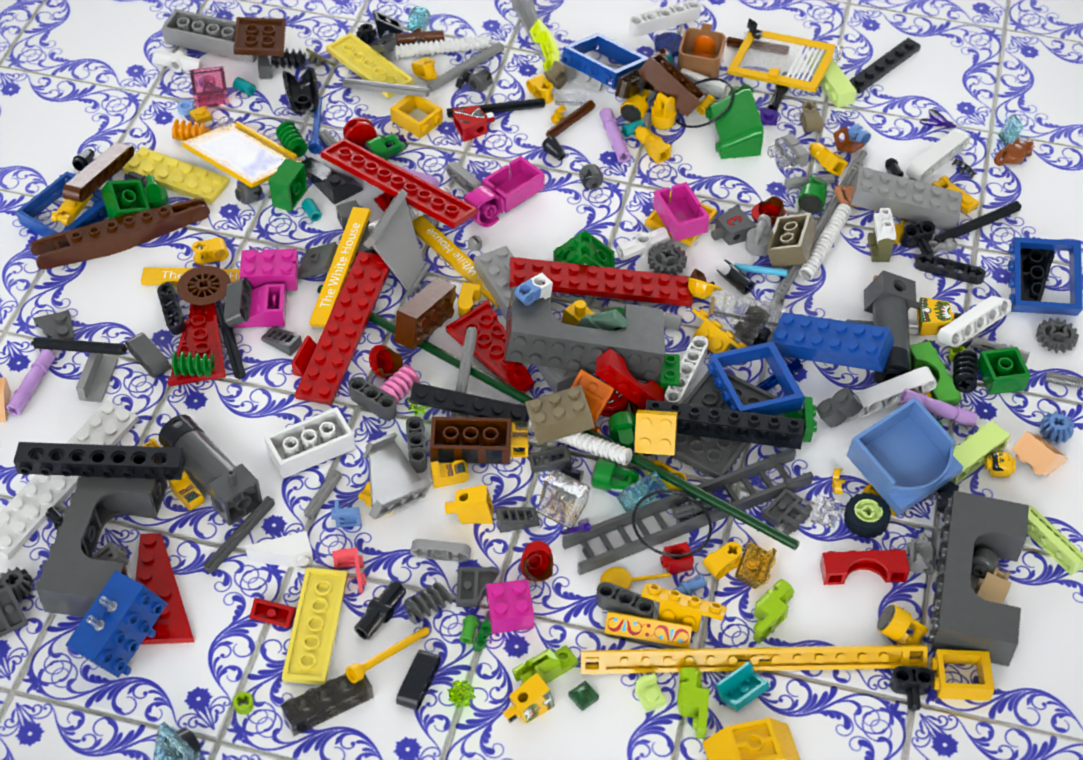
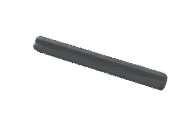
M266 496L204 564V569L207 572L213 573L275 505L273 498Z

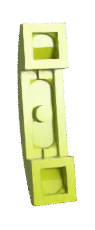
M537 19L530 29L533 41L540 44L546 60L543 68L544 71H548L553 66L554 61L559 62V50L551 32L541 20Z

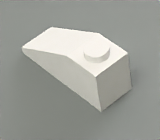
M306 531L245 546L247 559L251 562L287 567L305 566L314 562Z

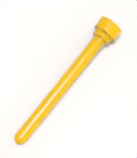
M421 628L362 664L353 663L346 668L348 679L352 683L360 681L364 678L366 671L428 635L430 632L429 628Z

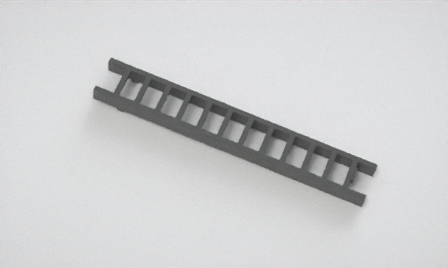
M789 449L779 454L769 455L766 459L696 486L711 494L724 488L733 501L729 504L744 511L775 499L785 488L795 491L810 485L813 474L810 471L798 477L790 478L782 466L795 460L796 450ZM776 468L785 482L774 486L765 472ZM759 475L767 489L756 492L748 478ZM741 481L750 495L739 499L730 485ZM683 490V491H680V492L686 493V494H688V495L694 497L695 499L697 498V497H695V496H693V495L687 493V492L684 491V490ZM676 493L637 508L635 514V523L644 536L642 539L651 547L709 525L706 514L701 512L697 514L698 516L688 520L685 518L678 519L680 523L668 527L660 512L693 501ZM717 508L708 512L712 523L730 516ZM633 510L591 526L589 531L581 530L563 537L562 547L564 550L581 544L583 547L582 552L587 560L578 563L577 572L579 575L648 549L639 539L632 541L624 529V526L632 524ZM654 516L662 530L650 534L642 519ZM618 530L626 544L613 548L605 534ZM600 537L607 552L595 556L587 541Z

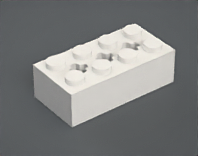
M337 407L264 437L266 450L282 479L355 449L354 434Z

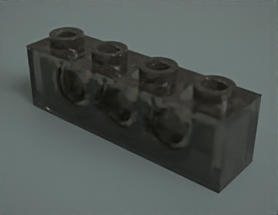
M345 673L335 679H329L317 688L308 689L304 694L296 698L286 700L280 705L282 716L293 736H296L374 698L373 687L366 675L360 681L352 683ZM325 698H330L328 701H323Z

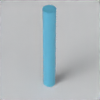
M734 264L740 271L788 276L787 269Z

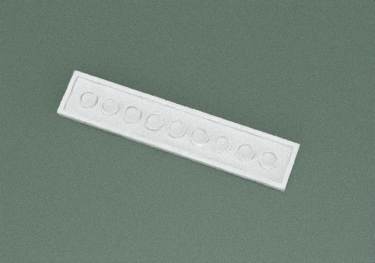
M107 400L66 444L117 445L139 421L138 415ZM35 475L0 512V556L10 560L48 519L45 514L48 512L47 510L53 506L58 508L77 488V479L81 476Z

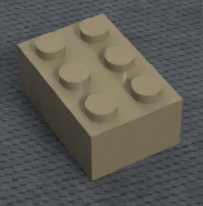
M811 213L777 217L766 249L772 267L807 263L817 231Z
M582 385L525 402L538 445L595 428Z

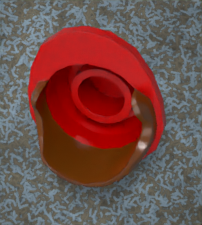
M772 196L766 201H761L752 208V218L757 222L760 215H768L771 218V226H774L777 217H782L786 214L783 201L776 196Z
M375 345L369 352L370 368L376 376L383 379H389L403 366L401 355L387 346Z
M543 541L531 542L522 553L520 570L522 575L529 581H545L553 575L552 551L548 544Z

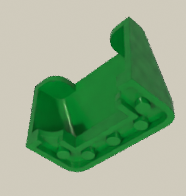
M743 89L734 93V100L728 111L714 122L718 134V142L715 143L716 152H719L720 159L761 156L764 134L763 125L751 89ZM732 95L708 105V108L705 109L706 118H709V121L718 117L729 105Z

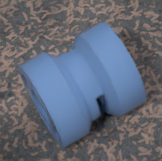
M858 123L854 124L848 131L851 140L864 143V145L871 138V133L863 130V127Z

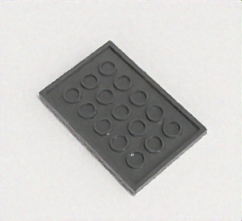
M708 371L683 402V404L729 410L727 404L722 400L721 392L714 385L712 375ZM725 371L743 406L779 398ZM677 434L675 455L670 456L713 478H717L728 473L749 443Z

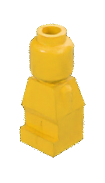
M638 126L635 129L636 139L645 145L648 156L657 164L671 158L672 146L669 143L666 144L661 137L653 134L647 127Z
M814 142L809 146L810 155L818 160L822 167L829 173L841 176L848 164L845 159L827 149L821 143Z

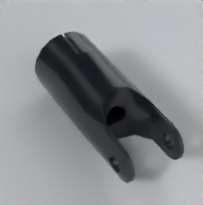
M724 259L730 265L729 273L724 275L718 269L717 272L743 295L748 294L753 289L754 282L731 262Z

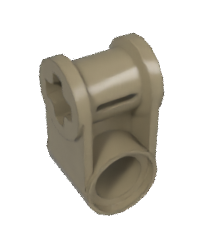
M554 61L553 66L544 72L545 78L558 90L567 82L566 70L558 61Z
M811 101L804 102L802 105L803 111L799 117L803 131L805 133L822 131L823 120L817 105Z

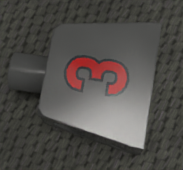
M736 205L717 217L715 230L711 231V236L715 241L722 238L728 245H734L746 241L748 231L753 227H757V225Z

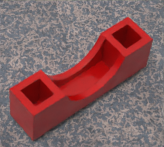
M611 348L596 358L595 374L642 410H645L647 399L664 401V389L652 379L646 383L636 380L629 372L624 358Z
M897 549L880 551L851 550L848 552L829 551L822 553L820 561L823 585L844 584L848 575L857 570L873 571L882 577L885 583L906 582L910 571L906 551Z

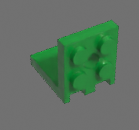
M586 230L569 239L553 251L554 262L615 268L614 251Z

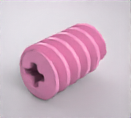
M404 364L398 372H395L379 388L392 395L397 404L400 401L399 398L403 399L405 397L404 394H409L410 390H412L413 382L420 383V379L411 366Z

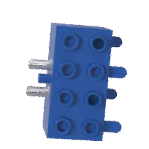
M115 570L65 645L119 678L121 673L129 675L131 667L127 664L145 637L153 638L156 635V630L152 627L168 603L144 585Z

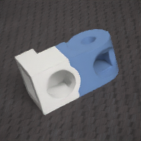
M540 273L520 284L514 294L525 306H528L542 297L544 299L551 297L553 282L543 273Z

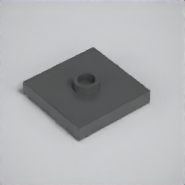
M333 242L307 249L299 266L298 278L303 279L327 273L338 248L337 243Z

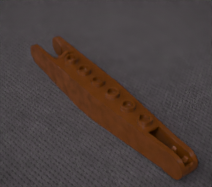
M195 198L118 216L40 238L30 244V251L34 255H40L36 259V264L40 269H49L110 256L194 222L204 220L209 216L210 210L204 199Z

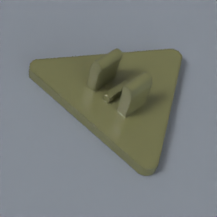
M306 48V51L311 54L308 62L313 63L314 58L317 59L315 66L319 67L322 61L332 66L336 65Z

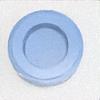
M183 100L177 105L178 113L183 116L190 115L189 111L195 109L194 103L189 100Z

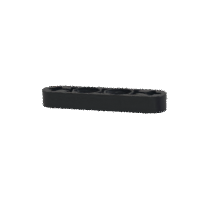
M918 254L914 262L915 268L919 271L976 285L983 283L986 275L985 270L981 267L929 254ZM936 265H943L945 268L940 269ZM960 269L963 273H957L954 270Z
M166 282L158 287L157 293L166 326L173 335H178L186 329V323L177 292L171 283Z

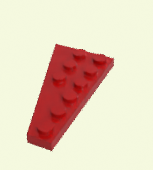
M215 303L206 306L190 305V313L185 322L186 329L182 332L176 351L177 357L180 356L181 352H184L185 357L191 352L192 357L195 358L198 352L200 358L203 357L204 353H207L208 359L214 353L215 366L210 377H205V375L198 377L196 373L195 376L191 377L189 374L183 376L181 373L176 376L173 368H171V376L167 381L168 387L226 377Z
M489 300L446 326V332L461 346H464L467 328H476L477 338L473 356L502 382L526 393L534 387V381L522 363L505 361L506 331L497 319V314L492 310Z
M140 534L135 581L144 585L168 603L152 627L156 630V635L153 638L146 636L141 645L193 643L195 641L162 534Z

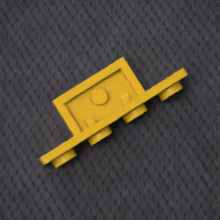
M695 308L692 309V312L704 321L693 337L699 335L708 339V349L712 353L728 351L732 345L737 349L748 347L742 341L738 343L735 340L736 336L729 330L726 332L722 330L723 325L715 319L711 321L708 318L710 315L703 309H700V311Z
M646 583L641 592V597L661 602L657 620L691 625L692 631L697 633L700 628L702 615L722 621L727 611V607L722 606L720 603L705 601L697 596H688L677 590H668L657 584Z

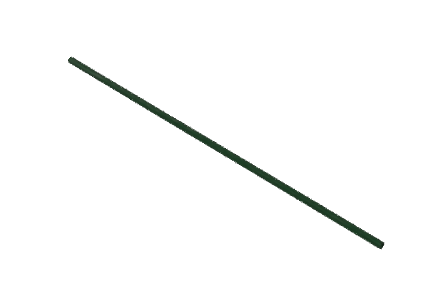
M320 285L317 289V292L319 294L321 292L323 285ZM372 312L369 321L395 334L396 324ZM426 340L417 346L459 369L461 359ZM471 365V376L523 404L534 399ZM592 429L583 431L584 433H588L589 435L599 437L600 439H604L605 441L607 440L615 444H618L606 438L605 436L593 431ZM632 452L630 462L793 550L798 548L800 541Z

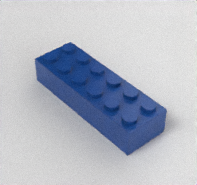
M785 312L782 313L770 341L774 342L783 357L883 372L894 344L890 327Z

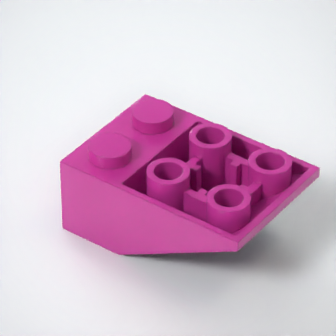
M265 284L253 289L249 320L232 328L285 326L287 303L285 284Z

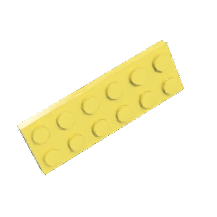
M351 32L326 46V52L363 80L404 85L414 84L412 77ZM380 92L388 99L396 95L394 93Z
M141 147L122 168L125 174L129 172H136L142 176L151 174L159 185L194 199L202 198L211 205L230 184L228 177Z
M306 568L283 668L282 682L326 686L348 579V571Z

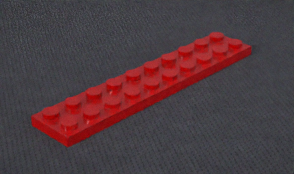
M345 138L321 151V158L393 197L402 189L408 193L405 197L408 205L453 229L477 214L476 207Z
M358 252L295 392L296 399L332 406L390 272V268L379 254Z
M510 257L509 287L512 288L513 286L518 287L527 280L543 273L553 282L552 292L691 307L693 303L692 294L688 286L689 281L687 280L690 278L689 276Z

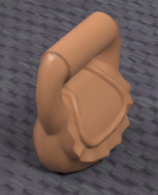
M835 186L834 192L840 204L844 203L854 208H860L850 205L853 186Z

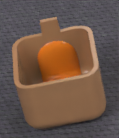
M702 23V29L687 28L684 31L679 47L677 69L681 71L682 68L709 78H718L724 58L726 36L723 33L711 31L712 24Z

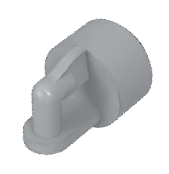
M760 215L757 220V227L751 228L747 233L745 247L754 256L768 255L766 249L772 234L770 231L771 218L768 215Z

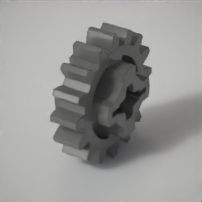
M667 243L664 246L658 244V248L652 247V251H649L648 264H650V269H654V273L660 272L662 274L677 275V271L682 273L683 269L686 268L687 256H685V251H681L680 246L675 248L674 244L668 246Z
M1058 317L1055 321L1052 318H1049L1048 321L1043 320L1036 332L1037 342H1042L1041 347L1047 346L1048 351L1054 349L1055 353H1058L1059 350L1065 353L1066 349L1071 351L1078 341L1079 334H1076L1077 328H1072V323L1066 324L1067 320L1060 321Z

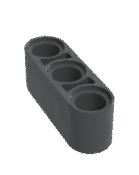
M242 278L227 285L224 320L229 327L237 326L249 320L252 286L247 278Z
M143 332L125 341L129 352L152 378H156L171 369L167 358Z
M353 377L350 379L348 385L352 401L383 420H392L396 417V400L392 395L364 378Z
M412 416L406 420L409 462L416 473H422L427 469L424 424L420 417Z
M602 582L597 586L596 604L598 607L612 612L654 618L655 604L653 600L641 597L638 593L610 582Z

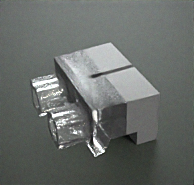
M793 133L775 139V145L768 147L767 154L770 158L777 156L776 165L779 169L786 167L790 171L796 165L804 167L808 164L809 152L800 144V141Z

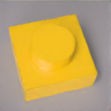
M205 105L189 111L192 120L198 122L199 125L212 120V115Z

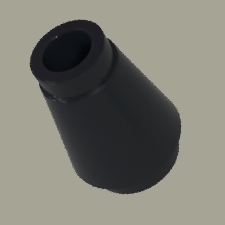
M550 136L543 141L542 147L545 152L558 161L565 158L566 153L556 138Z
M88 148L74 156L72 161L73 167L78 171H82L91 163L95 156L94 151Z

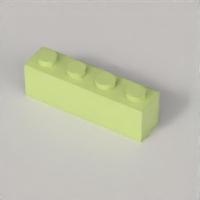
M823 51V53H822V55H821V57H820V59H819V61H818V63H817L815 69L813 70V72H812L813 76H814V74H815V72H816V70H817V68H818L820 62L822 61V59H823V57H824L826 51ZM818 52L809 68V71L814 65L820 52ZM811 54V56H810V58H809V61L807 62V66H808V64H809V62H810V60H811L813 54ZM833 59L820 86L836 108L854 104L857 90Z
M991 421L987 425H982L974 435L970 434L967 436L962 444L955 445L953 456L964 468L961 474L951 481L957 485L985 463V459L989 458L992 452L1003 450L1007 446L1010 434Z

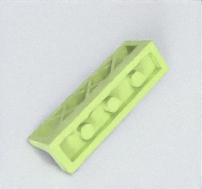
M1032 505L1029 506L1027 534L1071 576L1083 568V553Z

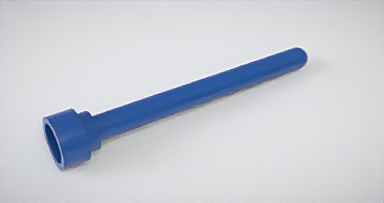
M319 96V107L314 112L313 136L308 143V150L313 154H318L322 150V142L319 140L321 96Z

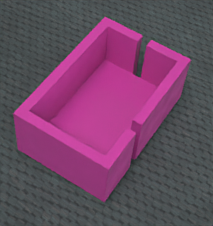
M519 156L511 161L509 166L506 164L484 178L482 185L495 192L504 200V212L507 213L544 189L545 173L524 157Z
M687 182L672 186L671 202H669V187L654 191L653 207L675 242L708 232L709 215L703 206L701 207V203Z
M264 249L262 252L258 250H242L239 277L240 279L247 278L252 286V290L265 284H285L286 291L298 290L299 260L297 249Z

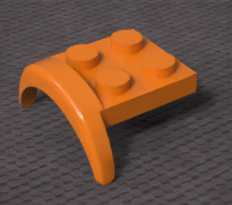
M581 369L570 388L582 385L595 426L592 430L599 433L600 428L596 425V422L615 389Z

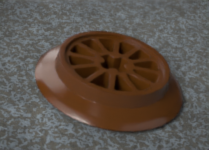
M199 266L190 269L180 277L177 283V293L181 299L190 304L200 306L211 305L226 295L227 285L231 283L229 275L218 267Z

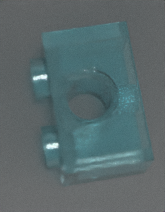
M656 471L626 487L618 495L617 499L625 511L629 512L634 509L637 502L645 495L657 490H665L667 487ZM661 493L649 496L641 502L638 508L655 499Z

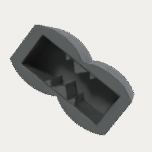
M847 387L836 392L832 398L822 401L816 407L820 418L833 428L842 424L847 417H852L859 413L863 405L859 397Z

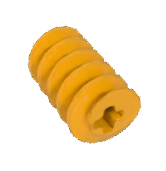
M175 119L172 127V137L177 141H187L209 132L210 127L207 126L205 128V123H201L199 127L198 122H195L192 126V121H188L186 125L185 120H182L179 124V119Z

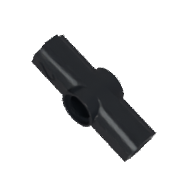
M391 581L379 597H374L369 602L366 613L354 627V631L359 637L364 640L370 639L382 623L386 624L391 619L395 607L406 594V589L402 584L397 581Z

